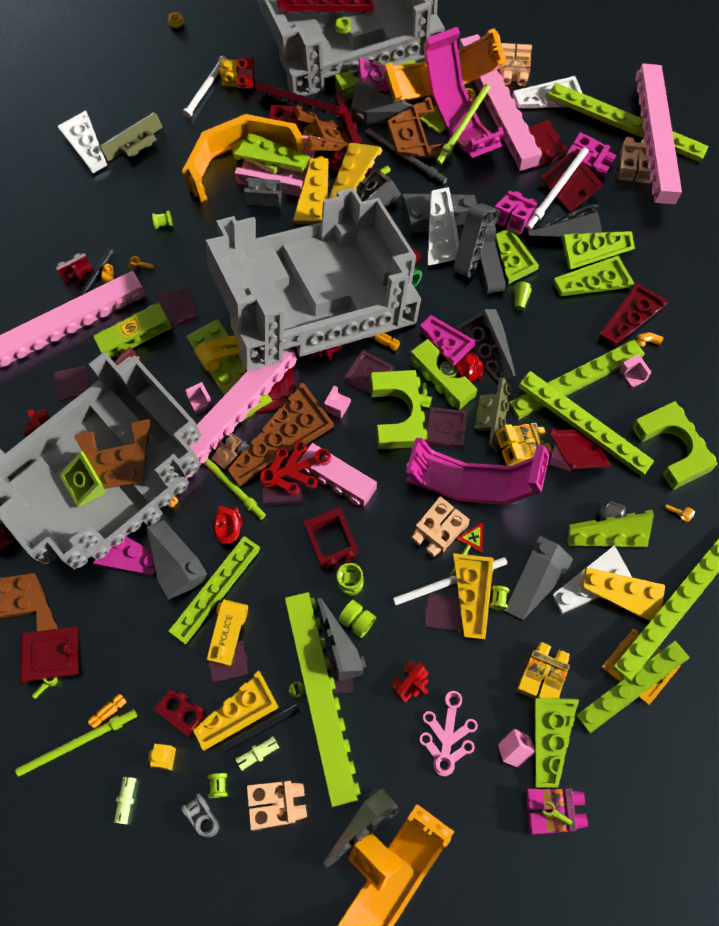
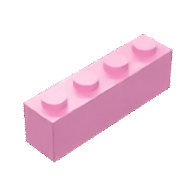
M312 443L299 461L314 457L316 451L321 448ZM332 454L329 464L324 466L317 464L302 470L309 476L311 474L315 476L321 484H328L333 487L337 494H344L349 497V500L355 505L360 504L364 507L377 489L376 481ZM323 456L321 461H325L327 456Z

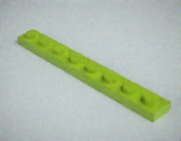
M634 339L548 382V384L564 396H567L620 369L623 362L637 355H640L642 358L645 353ZM527 393L509 402V406L518 420L545 407Z
M531 371L519 384L518 387L641 477L646 474L653 464V459Z

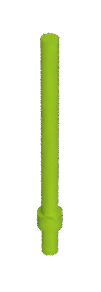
M488 84L484 85L448 143L442 147L441 153L436 160L437 164L441 165L445 158L451 154L457 139L490 90Z
M209 458L203 463L244 503L243 506L248 511H252L260 520L265 518L266 514L257 506V502L253 498H249Z
M133 709L121 716L117 715L94 730L16 768L17 776L19 777L112 729L117 730L123 727L124 723L137 717L136 711Z

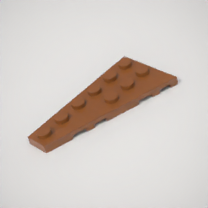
M303 382L298 386L299 388L288 398L285 405L264 426L257 438L252 440L251 445L245 452H242L229 467L228 471L239 487L259 475L264 469L270 468L279 448H285L290 455L294 451L296 442L302 441L308 444L334 427L332 420ZM282 452L280 457L285 456L286 452Z

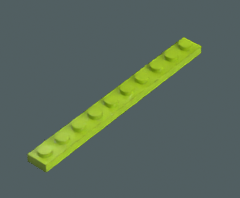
M556 82L548 94V99L643 139L645 137V130L642 128L643 119ZM672 131L675 152L701 162L708 146Z
M719 538L612 667L628 683L718 574Z

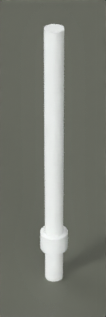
M582 148L539 208L534 210L531 219L526 224L528 229L531 230L535 223L544 216V211L589 152L587 148Z
M503 557L493 562V570L507 565L506 558ZM456 575L394 597L393 601L395 605L456 584Z

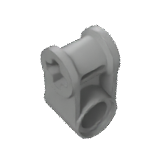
M200 793L189 804L181 806L184 815L192 823L199 835L207 838L215 836L218 832L219 824ZM210 820L212 828L209 832L204 833L202 829L203 823Z

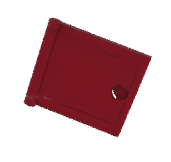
M548 119L528 127L530 134L534 136L535 144L542 153L539 165L533 167L534 169L566 156L569 150Z
M573 150L540 177L550 190L554 188L577 157V151ZM581 161L556 197L571 212L604 185L589 167Z
M293 367L288 369L284 373L283 378L272 386L268 393L272 402L258 409L255 413L278 411L285 405L288 398L295 393Z
M554 428L548 430L571 470L609 467L611 465L600 446L580 431L555 430Z
M77 626L20 634V684H26L29 681L78 675Z

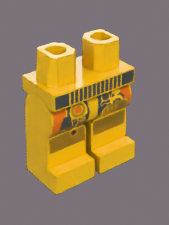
M536 423L512 426L510 424L504 425L496 432L501 449L505 448L502 450L507 466H513L534 457L536 445L545 446L549 454L552 452L550 444H544L542 440L546 434L544 427H537ZM503 435L507 436L508 440L506 442L503 439ZM510 452L513 453V459L509 457Z
M540 642L530 656L516 691L533 699L536 696L537 698H559L570 666L567 664L569 653L558 650L554 659L548 656L551 646Z

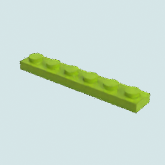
M244 536L171 627L169 633L186 645L257 555L260 547Z
M674 641L646 662L629 683L625 679L577 714L576 717L589 734L690 657Z

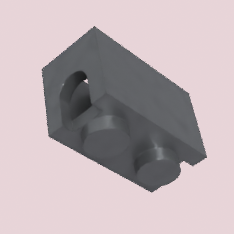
M246 178L247 188L244 189L246 204L280 207L282 197L280 180Z

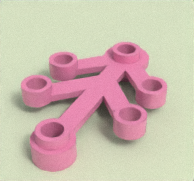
M456 691L449 692L445 697V704L448 707L445 731L437 722L433 712L427 711L423 715V722L431 727L441 741L442 751L440 752L434 745L431 734L427 732L421 734L419 741L421 745L426 746L433 756V768L440 776L450 775L454 770V763L464 755L471 754L475 749L474 743L466 740L460 749L450 754L451 745L466 734L475 732L478 727L474 719H468L464 726L453 733L456 709L462 703V696ZM450 698H456L457 703L452 705L449 702ZM428 714L432 715L433 721H426L425 716ZM467 723H474L475 728L473 730L468 729ZM428 736L430 738V742L424 743L422 741V737ZM466 743L472 746L471 751L464 749ZM441 761L447 762L448 767L446 769L440 767Z

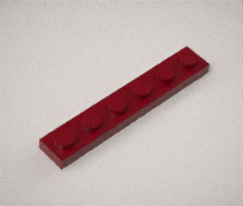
M276 0L278 11L283 13H367L374 11L372 0Z
M258 82L255 89L260 90L262 95L270 97L273 94L275 99L284 101V98H287L289 103L296 105L298 102H301L303 107L311 109L314 106L316 111L323 113L328 110L330 115L339 117L340 114L346 116L348 111L347 108Z
M341 91L334 92L335 105L347 108L346 97H343ZM349 109L346 116L340 114L342 124L345 126L352 143L362 144L360 134L357 135V125L355 122H352V112ZM372 167L367 170L365 177L370 174Z

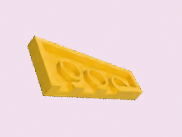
M349 143L329 199L335 198L337 191L354 188L356 191L358 184L364 180L367 170L375 163L376 156L381 154V147Z
M311 158L293 219L294 224H317L322 222L323 200L328 199V158Z
M453 553L464 637L485 640L494 558Z
M588 567L584 569L581 588L648 621H651L662 608L665 585Z
M260 671L254 674V677L248 683L243 684L234 696L229 697L223 703V706L210 714L193 730L203 751L279 708Z

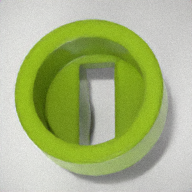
M299 681L293 682L289 687L290 695L294 699H301L306 693L305 685ZM294 685H298L300 694L296 695Z

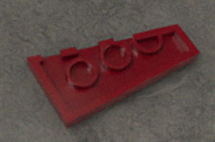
M637 283L602 330L599 338L612 346H616L665 307L668 301Z

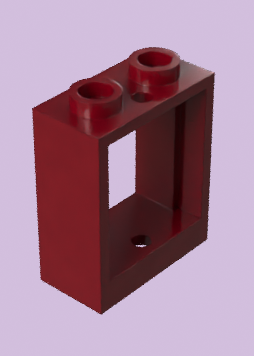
M340 507L303 521L304 528L321 569H331L337 566V563L342 561L349 562L358 555L357 546ZM340 522L350 547L323 557L313 532Z

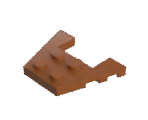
M430 97L387 121V127L396 155L437 159L445 143L428 146L419 116L433 114L434 108Z
M296 106L294 112L297 120L314 124L316 133L319 136L308 135L306 142L310 150L347 151L349 143H352L345 126L327 118L324 120L319 119L316 113L310 111L308 114L301 111L302 107Z
M150 419L131 423L135 440L134 444L98 451L93 431L74 435L104 489L144 481L147 460L146 450L149 443L148 434L149 427L151 426Z
M35 573L0 578V618L36 613L37 632L58 629Z

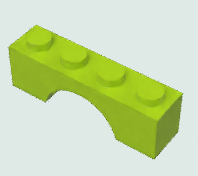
M427 339L411 351V364L422 372L427 381H431L435 385L436 390L440 394L443 393L447 397L451 406H455L460 410L476 398L477 388L466 377L450 378L442 374L437 367L440 351Z

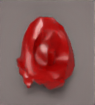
M467 353L457 363L458 370L461 376L466 377L470 382L477 378L481 381L483 363L477 355Z
M218 506V511L213 519L214 535L217 541L222 544L232 543L240 534V528L242 527L241 515L237 507H234V510L224 506Z

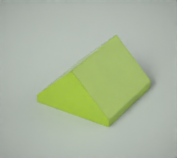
M79 452L59 475L77 507H81L106 494L101 481L84 452Z

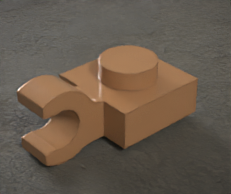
M230 436L226 444H220L211 459L224 470H228L238 456L235 449L240 444L241 439L237 436H234V438Z

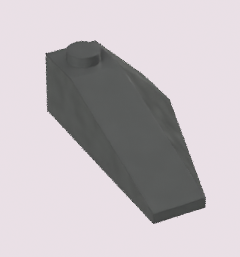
M356 82L351 106L352 120L366 124L387 123L389 119L403 111L409 110L413 105L405 101L394 102L391 94L386 93L385 95L377 91L378 88L373 85Z
M378 168L374 169L360 183L362 186L356 191L362 202L379 198L384 207L395 202L401 195L393 181Z
M593 206L570 212L569 217L559 216L553 223L547 221L533 226L531 230L527 228V232L531 236L562 237L561 234L602 232L598 211Z
M485 309L457 326L459 332L475 340V346L472 348V351L484 363L488 372L498 383L500 378L508 381L516 376L504 328L496 309Z
M164 520L147 526L146 531L149 546L152 550L153 565L156 569L157 584L166 599H171L201 586L207 572L187 545Z
M539 536L507 604V610L504 612L523 621L566 576L573 558L557 543Z
M318 598L317 605L339 682L363 675V668H366L363 656H359L358 650L322 598Z
M383 788L379 791L374 789L366 796L367 800L360 807L323 862L327 868L353 849L354 844L376 831L398 813V806Z

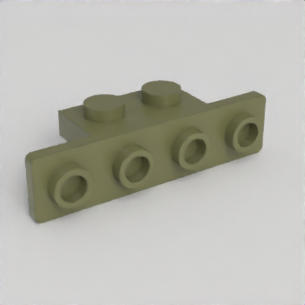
M152 113L100 145V148L108 161L121 153L128 157L134 156L142 148L152 145V142L156 140L153 133L161 129L162 124L157 114Z
M504 378L499 379L497 394L480 395L474 427L477 432L491 431L489 446L495 452H500L501 447L496 432L506 425V411L509 409L508 399L511 394V386Z

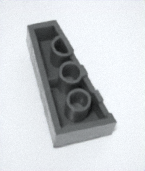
M403 194L402 208L410 234L429 231L431 194ZM451 195L456 225L465 224L469 208L477 205L475 196Z

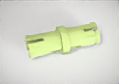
M273 736L258 746H252L250 751L235 758L237 763L246 760L239 765L242 771L256 761L264 760V756L279 749L277 743L269 747V745L276 742Z
M122 777L120 795L116 798L118 804L114 822L128 824L130 807L134 803L132 796L136 779Z

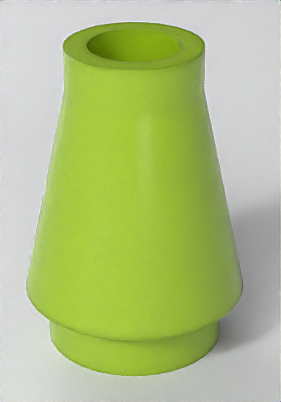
M518 282L514 287V308L517 310L525 309L532 291L529 283Z

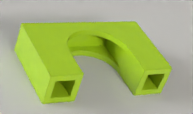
M416 370L371 372L369 380L371 397L395 396L402 399L410 409V417L402 423L377 425L375 431L377 450L409 448L414 445L416 438L427 440V430L423 429L425 414L424 411H421L420 406L423 402L422 394H419L418 388H420V378L416 376Z
M676 401L636 419L632 426L641 442L662 433H670L678 436L685 443L687 457L668 466L663 473V476L673 490L711 472L718 464L716 457L713 453H710L704 439L699 437L693 423L687 419L683 408L678 406Z

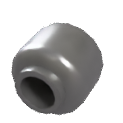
M608 501L606 504H602L598 518L600 521H605L609 517H615V519L627 517V513H625L626 507L622 504Z

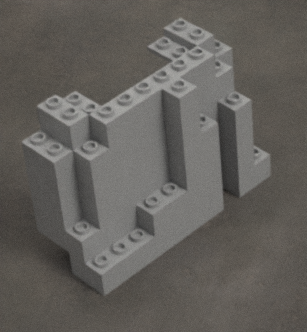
M258 0V6L279 48L280 61L287 74V83L290 91L308 96L325 90L324 78L351 71L353 76L359 78V58L369 62L381 61L384 66L391 62L395 66L425 58L423 46L426 38L444 32V26L437 15L438 0H372L374 11L367 13H283L278 11L276 0ZM346 17L351 20V30L348 33L342 34L336 31L335 22L338 18Z
M354 188L337 191L335 198L323 200L321 223L256 238L255 217L236 221L233 216L216 220L217 237L206 240L207 267L230 312L231 328L239 343V356L247 372L282 362L283 350L295 347L301 357L417 323L421 297L412 285L416 255L380 199L375 198L362 202Z
M105 352L89 363V366L99 379L95 384L7 453L0 449V519L27 553L43 565L52 562L57 554L62 561L73 569L85 565L90 556L95 560L104 558L113 546H117L125 540V536L130 532L138 530L142 522H145L147 526L158 522L163 514L159 508L168 505L172 497L177 493H182L187 488L189 481L186 477L189 474L196 473L201 465L195 452L190 448V445L197 443L199 437L202 436L195 421L135 356L132 358L129 356L119 365H116ZM150 419L151 426L149 427L148 434L149 443L146 450L147 460L144 481L104 489L106 494L81 507H77L59 476L79 452H82L74 435L93 431L98 451L134 444L135 440L131 423Z

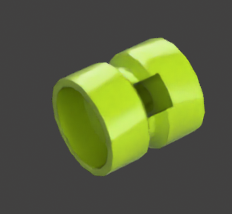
M346 563L338 569L337 581L340 591L345 595L352 596L362 590L363 571L358 565Z
M352 600L340 614L338 622L346 628L351 627L352 632L359 638H362L375 622L376 616L368 610L363 611V607L355 600Z

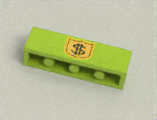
M157 303L139 313L133 314L124 321L117 322L108 329L101 330L98 334L94 335V338L101 353L105 352L112 359L118 356V352L121 349L134 348L171 329L172 326L161 305Z

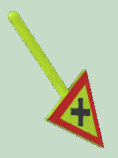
M483 522L456 538L467 545L462 554L466 555L470 547L482 553ZM455 567L450 573V576H454V574L456 573Z

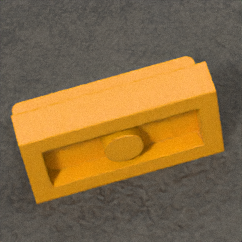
M372 833L354 844L348 860L378 892L385 888L390 876L402 867V863Z

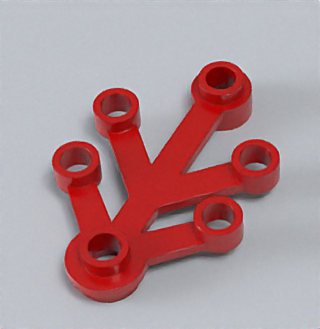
M296 442L290 458L289 452L285 448H279L271 467L261 472L260 481L266 487L277 485L286 489L291 495H297L300 491L299 486L294 482L288 483L281 479V477L288 475L305 483L308 488L314 489L318 485L317 479L314 476H307L298 471L317 464L323 466L329 464L331 454L327 449L321 448L316 451L314 457L297 463L300 455L307 451V446L304 442ZM300 445L304 446L302 450H298ZM282 452H286L285 456L280 457ZM323 456H327L325 461H321ZM289 458L285 468L279 469L282 461ZM273 475L272 480L268 481V476ZM313 479L314 483L309 485V481ZM296 486V490L291 492V487Z

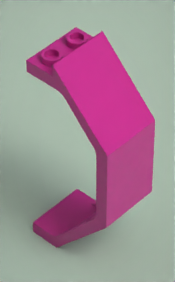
M458 27L426 38L423 46L432 98L450 138L472 105L463 83L457 39L460 34ZM475 112L457 139L456 144L473 158L501 147L500 139L504 132L502 127H500L492 134L480 123Z
M416 438L414 445L411 447L410 461L406 465V473L408 475L406 481L457 501L509 505L542 492L549 453L545 446L536 445L534 457L513 466L465 463L432 450L423 438Z

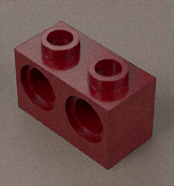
M271 105L269 119L294 123L300 133L303 134L304 121L297 120L294 112L296 106Z
M170 689L154 710L190 738L194 734L193 730L206 718L202 714L204 710L195 702L192 705L185 700L188 697L181 691L177 690L175 693ZM172 701H178V707L170 711L169 704ZM194 713V720L191 723H185L186 715Z

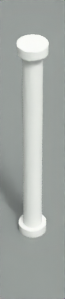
M225 56L219 57V62L189 106L182 111L185 117L191 118L193 115V110L219 74L221 59L228 60Z

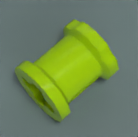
M170 211L158 215L152 214L155 229H158L160 226H173Z
M492 586V603H489V607L495 610H507L506 597L509 593V588Z
M227 774L207 775L210 780V794H208V798L228 797V793L225 792V778H227Z

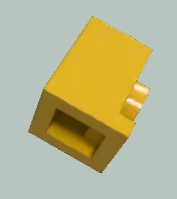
M221 59L220 74L222 86L237 87V60Z
M154 744V748L150 749L148 762H151L150 768L172 771L176 749L169 745Z

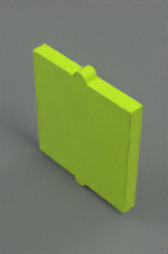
M434 105L433 114L421 116L420 121L427 125L428 129H432L440 135L446 128L436 105Z

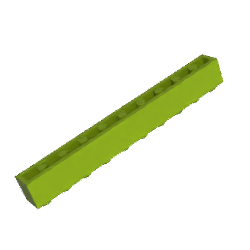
M309 592L285 598L332 808L358 802L357 796L361 795L358 782L354 783L352 774L356 773L353 760L348 761L347 753L351 752L348 739L344 740L342 731L346 729L343 718H338L337 710L341 708L338 697L334 698L332 690L336 689L333 676L329 677L327 669H331L328 656L324 657L322 649H326L324 637H319L318 629L322 628L319 617L315 618L313 610L317 609L315 599L310 598Z

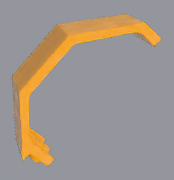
M495 28L488 30L484 37L458 49L464 85L507 65L498 31H495ZM426 61L393 66L392 62L385 64L383 69L394 102L432 96Z
M245 114L203 131L182 170L188 191H193L195 197L198 196L201 202L208 200L204 193L205 189L201 178L209 163L214 157L231 151L241 139H246L249 133L305 154L303 137L294 123Z
M416 805L388 848L402 863V867L390 876L385 888L379 892L367 880L338 926H394L442 850L447 847L454 831L419 805Z

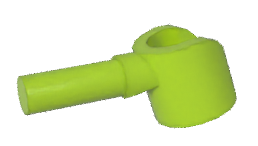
M424 382L421 406L429 408L432 397L427 396V383Z
M54 678L52 681L44 679V682L32 694V697L36 699L48 686H55L58 679Z
M546 802L548 806L553 808L551 813L542 810L546 817L553 816L569 826L572 824V820L560 814L552 802Z

